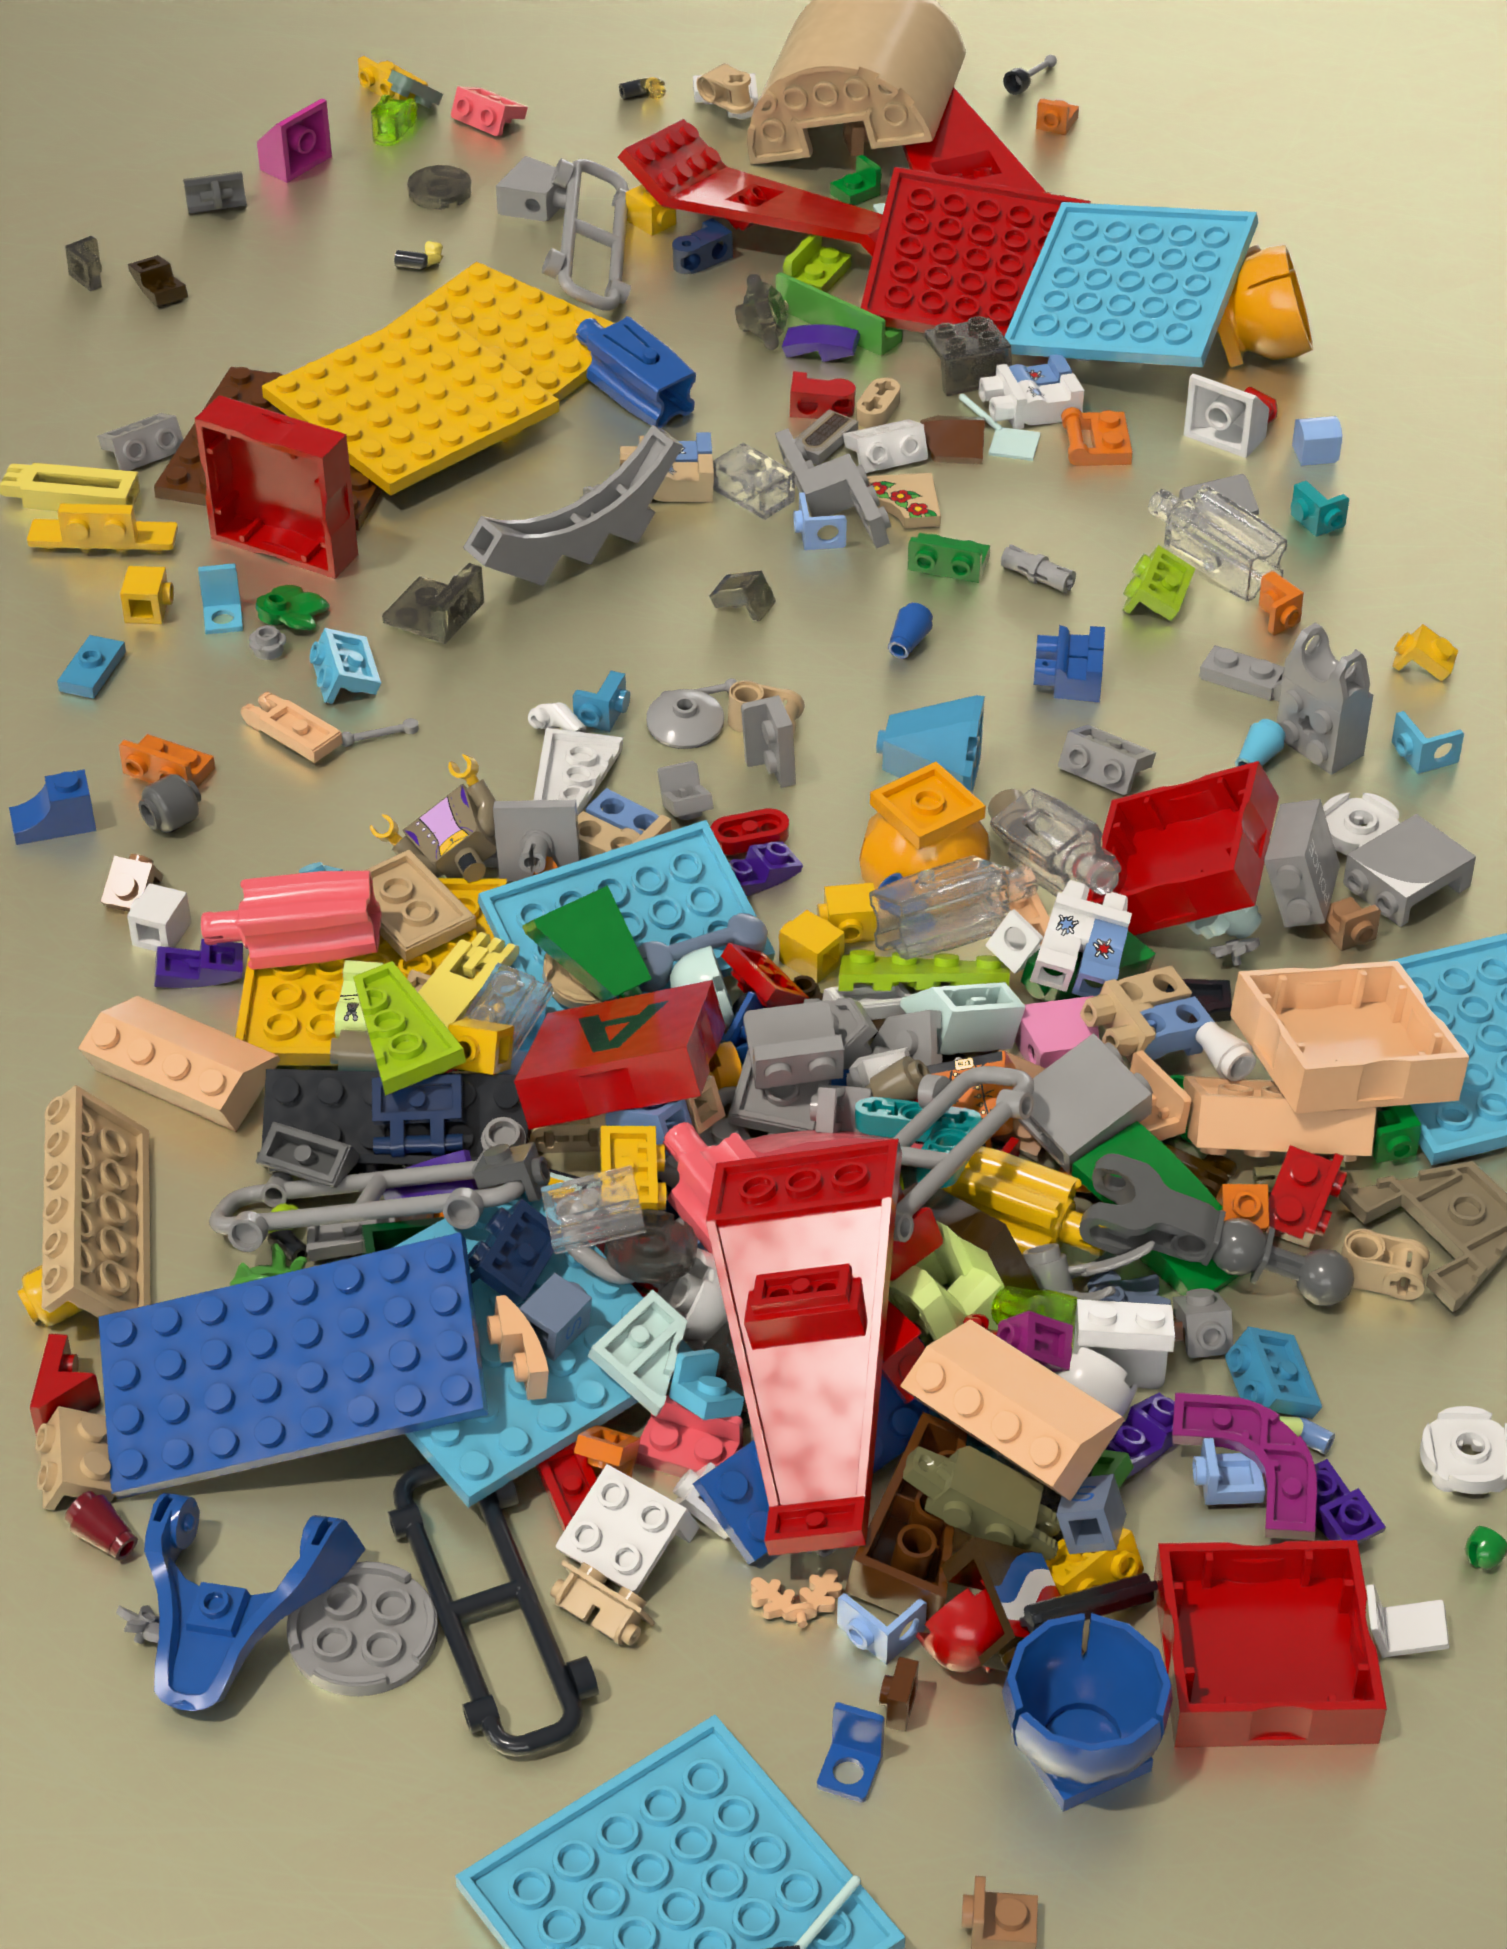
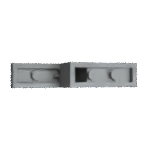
M788 428L775 433L782 459L799 493L805 492L808 512L811 517L830 516L855 507L875 548L890 544L886 529L891 527L888 514L884 506L878 508L880 502L873 485L867 487L869 481L862 464L856 466L850 454H846L814 467L811 459L807 460L808 457L801 439L794 441Z

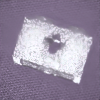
M744 442L713 460V490L760 518L766 520L795 501V472Z

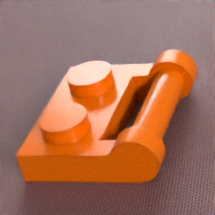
M1075 407L1067 408L1062 412V424L1068 432L1070 447L1067 452L1071 464L1075 466L1132 465L1133 453L1124 412L1106 410L1082 413L1080 409ZM1081 430H1090L1093 448H1088L1084 444Z

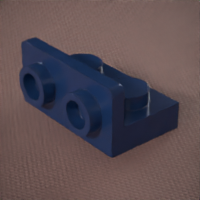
M523 1199L518 1201L509 1210L501 1207L485 1227V1230L490 1233L486 1241H479L468 1254L471 1283L473 1284L480 1278L500 1295H506L516 1306L526 1299L565 1234L562 1229Z

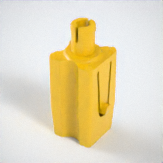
M981 1146L971 1156L957 1182L947 1188H941L1005 1223L1022 1255L1027 1249L1052 1243L1059 1244V1248L1065 1243L1099 1257L1105 1252V1250L1085 1242L1080 1235L1079 1227L1083 1214L1075 1211L1076 1203L1073 1199L1076 1190L1082 1186V1182L1076 1177L1000 1150Z

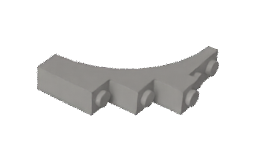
M652 425L636 450L615 473L595 490L573 504L538 517L524 520H499L481 516L463 548L485 567L544 586L562 555L592 564L609 533L638 543L656 513L648 505L683 445L662 428Z

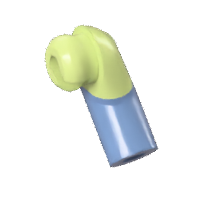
M1280 1416V1420L1298 1437L1301 1436L1308 1447L1324 1455L1330 1450L1335 1439V1433L1303 1417Z

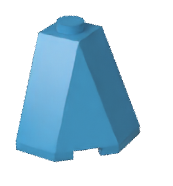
M975 695L889 715L886 730H879L877 737L876 753L883 754L882 770L901 778L931 763L937 762L973 794L982 752L985 696Z

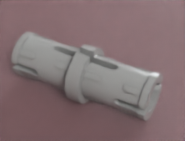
M1010 544L1009 547H1006L1001 557L1002 567L1027 576L1028 581L1035 584L1039 581L1063 593H1067L1075 583V571L1050 562L1049 558L1045 555L1030 554Z

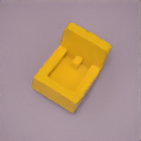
M1422 624L1412 634L1407 632L1399 639L1394 647V651L1397 654L1392 667L1400 671L1407 663L1413 660L1442 682L1452 672L1458 649L1452 646L1446 638L1440 637Z

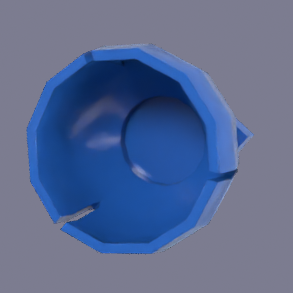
M1085 1613L1047 1620L1017 1644L1002 1690L1005 1711L1014 1743L1026 1755L1062 1812L1151 1772L1153 1766V1758L1151 1756L1154 1755L1163 1738L1173 1701L1172 1685L1159 1649L1130 1624L1091 1613L1087 1650L1084 1654L1082 1653V1638Z

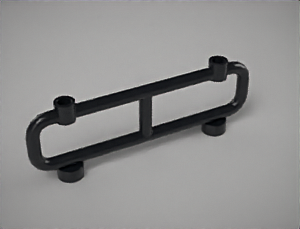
M429 1462L414 1467L405 1472L396 1482L393 1491L396 1509L387 1512L395 1539L407 1537L430 1598L435 1606L440 1624L470 1698V1702L462 1704L464 1717L470 1733L473 1734L482 1730L484 1737L493 1749L504 1755L515 1757L533 1754L571 1738L580 1727L583 1717L581 1701L599 1695V1689L587 1656L566 1662L565 1664L503 1515L502 1509L519 1504L513 1479L477 1502L510 1582L453 1601L424 1528L419 1508L416 1502L414 1503L412 1496L413 1491L417 1487L442 1477ZM514 1601H518L563 1712L558 1722L519 1736L510 1735L504 1730L492 1694L489 1693L461 1622L464 1618Z

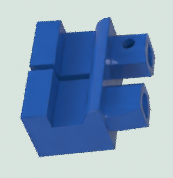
M1059 625V636L1037 635L1033 685L1054 686V698L1100 703L1105 627L1090 626L1089 635L1070 634L1067 627Z

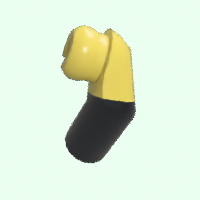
M427 241L425 243V253L397 250L394 258L395 266L420 270L438 264L444 256L441 255L443 245L439 242Z

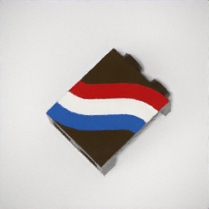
M973 1536L941 1567L949 1583L978 1590L987 1589L1005 1634L978 1658L981 1666L1009 1672L1017 1644L1030 1634L1027 1627H1021L1019 1618L1024 1616V1607L1058 1597L1060 1594L1041 1553Z

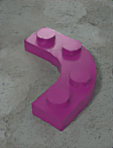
M1175 1392L1173 1444L1202 1446L1203 1438H1213L1215 1447L1239 1451L1253 1460L1265 1476L1267 1488L1265 1538L1315 1541L1317 1475L1312 1455L1302 1437H1298L1280 1420L1279 1414L1251 1400L1225 1395Z

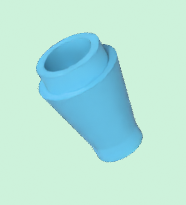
M1262 719L1258 723L1252 724L1240 755L1235 761V766L1259 761L1261 766L1267 763L1284 748L1285 732L1283 728L1270 719Z

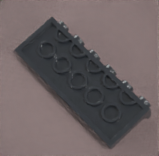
M266 1069L262 1146L272 1123L277 1122L351 1145L360 1154L357 1164L352 1169L357 1170V1174L405 1169L440 1157L432 1156L431 1153H407L405 1157H391V1154L374 1155L373 1138L390 1137V1124L374 1125L372 1122V1078L380 1077L379 1071ZM436 1074H461L463 1077V1121L446 1122V1134L464 1135V1150H469L472 1161H477L480 1154L484 1151L481 1144L483 1130L490 1121L498 1117H508L518 1122L525 1131L526 1144L529 1143V1129L514 1083L517 1075ZM430 1123L406 1124V1136L430 1135ZM268 1168L269 1174L281 1172L272 1168Z

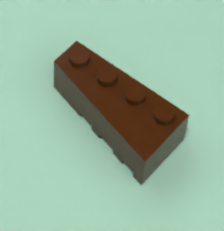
M925 1412L922 1413L868 1527L866 1545L859 1546L854 1556L845 1589L846 1593L898 1615H901L921 1598L927 1603L926 1622L944 1606L948 1583L941 1565L952 1556L954 1527L925 1510L928 1496L904 1480L903 1471L908 1455L918 1446L949 1458L959 1448L966 1447V1432L952 1423Z

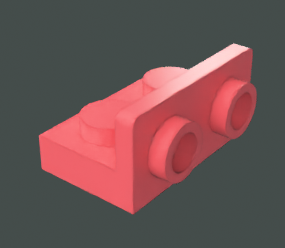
M457 86L451 117L494 136H501L504 124L511 123L512 119H525L528 107L481 87Z
M666 1395V1401L661 1412L656 1417L651 1413V1417L640 1436L641 1440L635 1464L680 1478L689 1469L697 1472L710 1462L718 1466L743 1448V1419L739 1416L703 1420L669 1398V1395Z

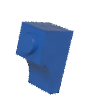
M85 769L44 776L46 783L35 797L20 805L9 807L16 845L96 831Z

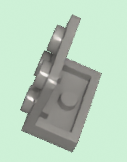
M818 1001L750 1010L744 1014L743 1023L755 1089L843 1078L844 1047L841 1035H835L828 1003Z

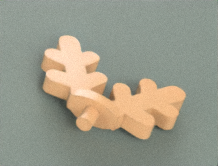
M827 1569L822 1577L816 1574L809 1577L810 1589L803 1587L799 1591V1599L802 1603L794 1604V1590L787 1589L781 1595V1582L778 1579H772L768 1584L762 1578L755 1577L751 1580L752 1606L763 1607V1616L766 1619L783 1617L785 1621L797 1622L798 1627L804 1628L808 1625L807 1620L817 1617L818 1612L835 1611V1598H839L842 1595V1584L838 1583V1572L835 1569Z

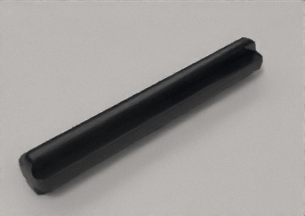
M1140 1573L1029 1604L1024 1607V1616L1019 1618L1022 1628L1027 1627L1029 1633H1032L1050 1619L1085 1613V1621L1090 1620L1091 1613L1104 1616L1139 1606L1154 1600V1591L1158 1590V1584L1156 1580L1151 1581L1147 1573Z

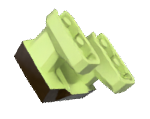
M918 1182L904 1189V1195L906 1196ZM939 1189L921 1208L928 1207L932 1209L943 1237L942 1245L915 1266L909 1268L896 1280L890 1281L888 1300L921 1330L922 1333L919 1337L924 1345L927 1347L932 1342L962 1325L965 1317L970 1314H983L988 1317V1329L998 1330L1000 1321L1026 1311L1041 1314L1047 1303L1007 1225L948 1192Z

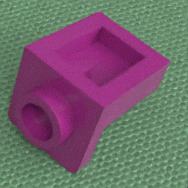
M1026 1311L999 1322L997 1337L1054 1373L1070 1370L1073 1325L1032 1311Z

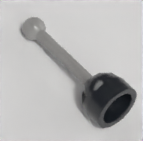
M1054 55L1046 56L1044 62L1029 71L1023 68L1010 70L1003 78L1005 89L1012 95L1023 93L1030 86L1031 76L1047 66H1055L1057 63L1056 57Z

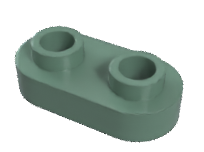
M394 70L391 71L387 80L393 84L390 90L408 98L411 92L415 94L413 101L427 108H431L433 103L439 106L443 97L442 93Z

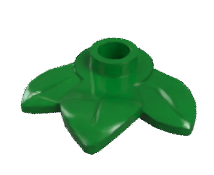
M283 585L273 588L270 593L260 596L256 600L255 606L258 611V618L262 622L275 626L286 624L288 627L303 630H315L316 623L312 616L329 610L330 607L329 603L320 595L312 592L303 593V589L295 585Z

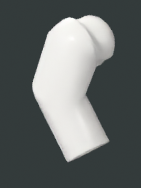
M564 703L541 704L531 709L528 714L530 725L536 729L562 728V730L584 733L587 729Z

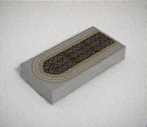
M828 410L796 437L794 441L801 439L808 457L807 460L811 459L813 464L820 465L844 444L843 433L858 430V421Z

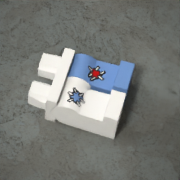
M1055 354L1049 355L1048 364L1029 367L1022 364H1015L1010 367L1007 364L997 365L996 376L980 378L978 393L982 402L990 401L989 411L994 422L1009 420L1013 429H1022L1025 423L1028 425H1042L1062 422V412L1070 407L1078 408L1082 412L1085 390L1075 374L1072 373V369L1064 356Z
M1070 880L1064 891L1057 894L1030 981L1067 992L1076 965L1078 952L1083 954L1072 994L1082 997L1100 994L1102 987H1091L1084 979L1104 984L1105 981L1117 980L1128 926L1132 913L1127 912V896L1114 892L1106 893L1101 905L1087 901L1090 888L1086 884ZM1043 967L1063 972V974L1052 976Z

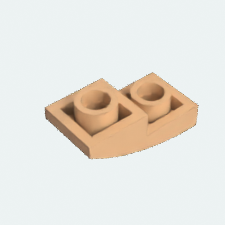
M506 1295L496 1296L495 1315L487 1316L489 1344H498L501 1363L513 1362L516 1382H524L527 1400L544 1399L547 1395L549 1369L540 1341L519 1308Z

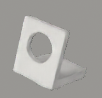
M1013 909L1008 913L985 946L1016 974L1025 968L1027 960L1040 949L1041 946L1039 944L1043 940V936Z
M1366 1585L1370 1628L1382 1658L1450 1648L1446 1610L1443 1600L1383 1607L1375 1585Z

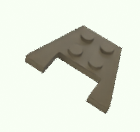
M1473 1161L1420 1170L1418 1177L1397 1180L1394 1176L1378 1178L1376 1185L1358 1188L1357 1183L1342 1186L1339 1200L1364 1225L1401 1206L1455 1258V1260L1428 1273L1426 1286L1452 1312L1458 1310L1507 1255V1193Z

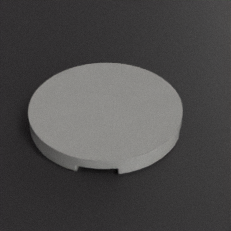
M356 1562L349 1572L329 1590L288 1615L287 1638L289 1651L296 1667L303 1676L321 1689L345 1696L380 1694L406 1683L426 1665L435 1649L438 1638L437 1612L429 1594L417 1581L411 1578V1573L387 1563Z

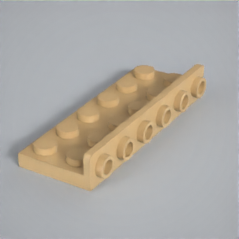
M75 1085L62 1096L55 1097L48 1104L44 1115L42 1309L51 1313L66 1301H70L80 1309L99 1317L151 1305L149 1130Z

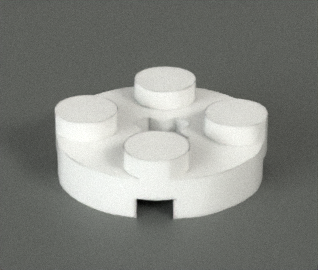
M1342 793L1329 799L1324 804L1323 810L1335 850L1348 855L1350 852L1400 824L1398 820L1399 812L1391 802L1371 793H1363L1362 798H1349L1350 793Z
M1472 1406L1451 1407L1438 1413L1437 1420L1431 1422L1430 1425L1428 1422L1424 1428L1420 1444L1421 1461L1425 1469L1432 1475L1433 1485L1443 1492L1457 1491L1467 1494L1501 1492L1506 1489L1507 1423H1505L1503 1428L1499 1423L1491 1420L1492 1413ZM1464 1444L1471 1445L1473 1451L1481 1453L1476 1455L1465 1454L1461 1451Z

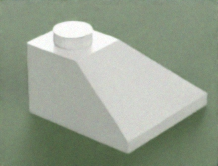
M1192 374L1189 378L1184 436L1247 458L1266 438L1269 407L1256 395Z

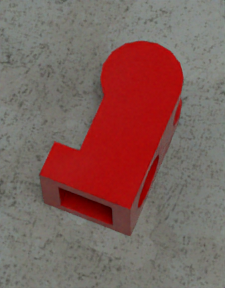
M793 371L790 391V417L819 419L828 410H832L850 418L855 412L856 387L851 381L846 379L807 378V372Z

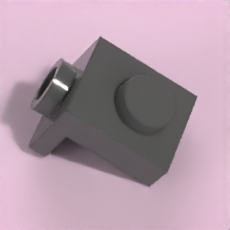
M534 1142L509 1147L508 1144L493 1146L483 1153L473 1171L478 1189L521 1180L529 1202L539 1201L550 1182L548 1163L543 1156L539 1157Z

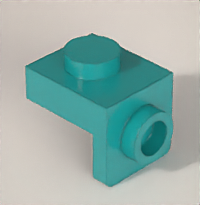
M1303 481L1294 485L1290 514L1317 537L1343 528L1346 525L1349 498L1342 494L1326 499L1309 482Z

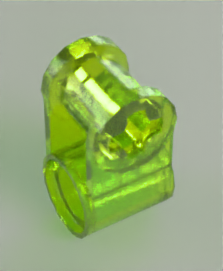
M382 95L380 101L371 109L372 140L375 144L393 146L400 142L409 128L415 124L418 110L416 100L409 98L404 101L392 99L391 95Z
M1006 1286L996 1294L991 1308L992 1319L998 1325L1004 1319L1026 1311H1032L1073 1325L1074 1334L1077 1299L1081 1298L1048 1289H1041L1039 1291Z

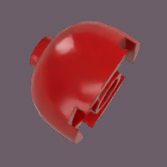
M967 1588L945 1604L924 1624L930 1633L918 1632L916 1637L940 1666L952 1672L969 1673L983 1667L987 1673H990L995 1669L981 1666L978 1657L1005 1633L987 1589L974 1596L971 1590Z

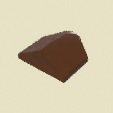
M937 415L920 420V423L924 424L926 445L931 452V458L934 462L983 464L985 417Z

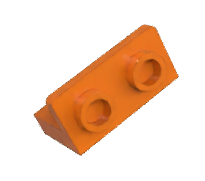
M149 734L138 744L123 740L119 744L123 774L150 783L169 774H177L186 781H193L198 788L215 769L214 756Z

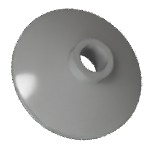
M678 689L658 697L650 705L646 720L650 734L660 743L677 749H692L708 744L719 735L724 725V713L719 702L711 695L694 689Z

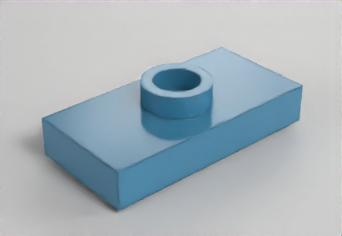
M89 635L57 680L59 692L95 698L126 653L125 642Z

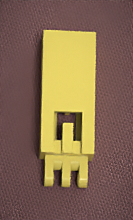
M33 463L32 465L10 464L0 483V494L5 497L22 498L23 508L58 511L60 503L134 506L140 493L138 472L44 463Z
M480 932L471 943L461 939L418 993L447 1029L450 1023L465 1018L475 1019L509 976L508 969L518 957L519 946L509 943L505 947V941L496 937L490 942V935Z

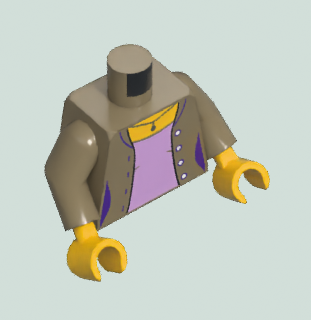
M462 754L463 758L467 761L466 771L461 773L458 765L452 761L449 762L448 768L453 776L465 780L469 786L468 788L461 784L404 828L403 832L406 836L403 838L398 834L399 828L397 823L385 814L381 815L389 822V830L384 834H380L372 825H370V830L379 840L390 842L394 846L391 850L396 855L410 850L437 878L445 875L447 878L464 877L466 881L474 882L481 879L486 872L483 862L497 851L493 806L496 800L483 779L479 781L476 776L479 770L478 762L475 758Z

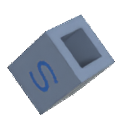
M554 1273L519 1308L534 1329L543 1352L547 1357L555 1361L589 1326L592 1297L579 1284L568 1282Z
M1114 1474L1086 1477L1071 1501L1063 1496L1061 1497L1056 1515L1069 1554L1117 1550L1127 1514Z

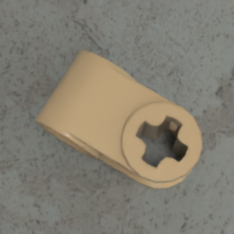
M723 63L697 78V90L706 102L713 103L733 114L746 113L754 107L753 98L749 94L751 77L747 72L739 71Z
M738 681L729 690L728 724L733 730L743 732L741 705L779 695L782 703L784 700H787L785 709L793 724L794 735L796 729L795 720L804 711V700L798 693L789 689L760 685L753 681Z
M1368 1229L1352 1230L1346 1235L1341 1255L1346 1257L1353 1267V1289H1364L1390 1295L1400 1300H1413L1422 1295L1425 1288L1422 1272L1423 1268L1429 1263L1430 1252L1424 1244L1413 1239L1397 1238ZM1409 1252L1412 1253L1411 1262H1407ZM1402 1277H1406L1404 1287L1401 1286Z

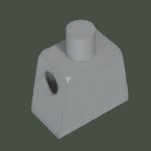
M525 156L496 185L497 212L505 216L548 221L560 208L565 209L567 185L565 188L551 183L556 167Z

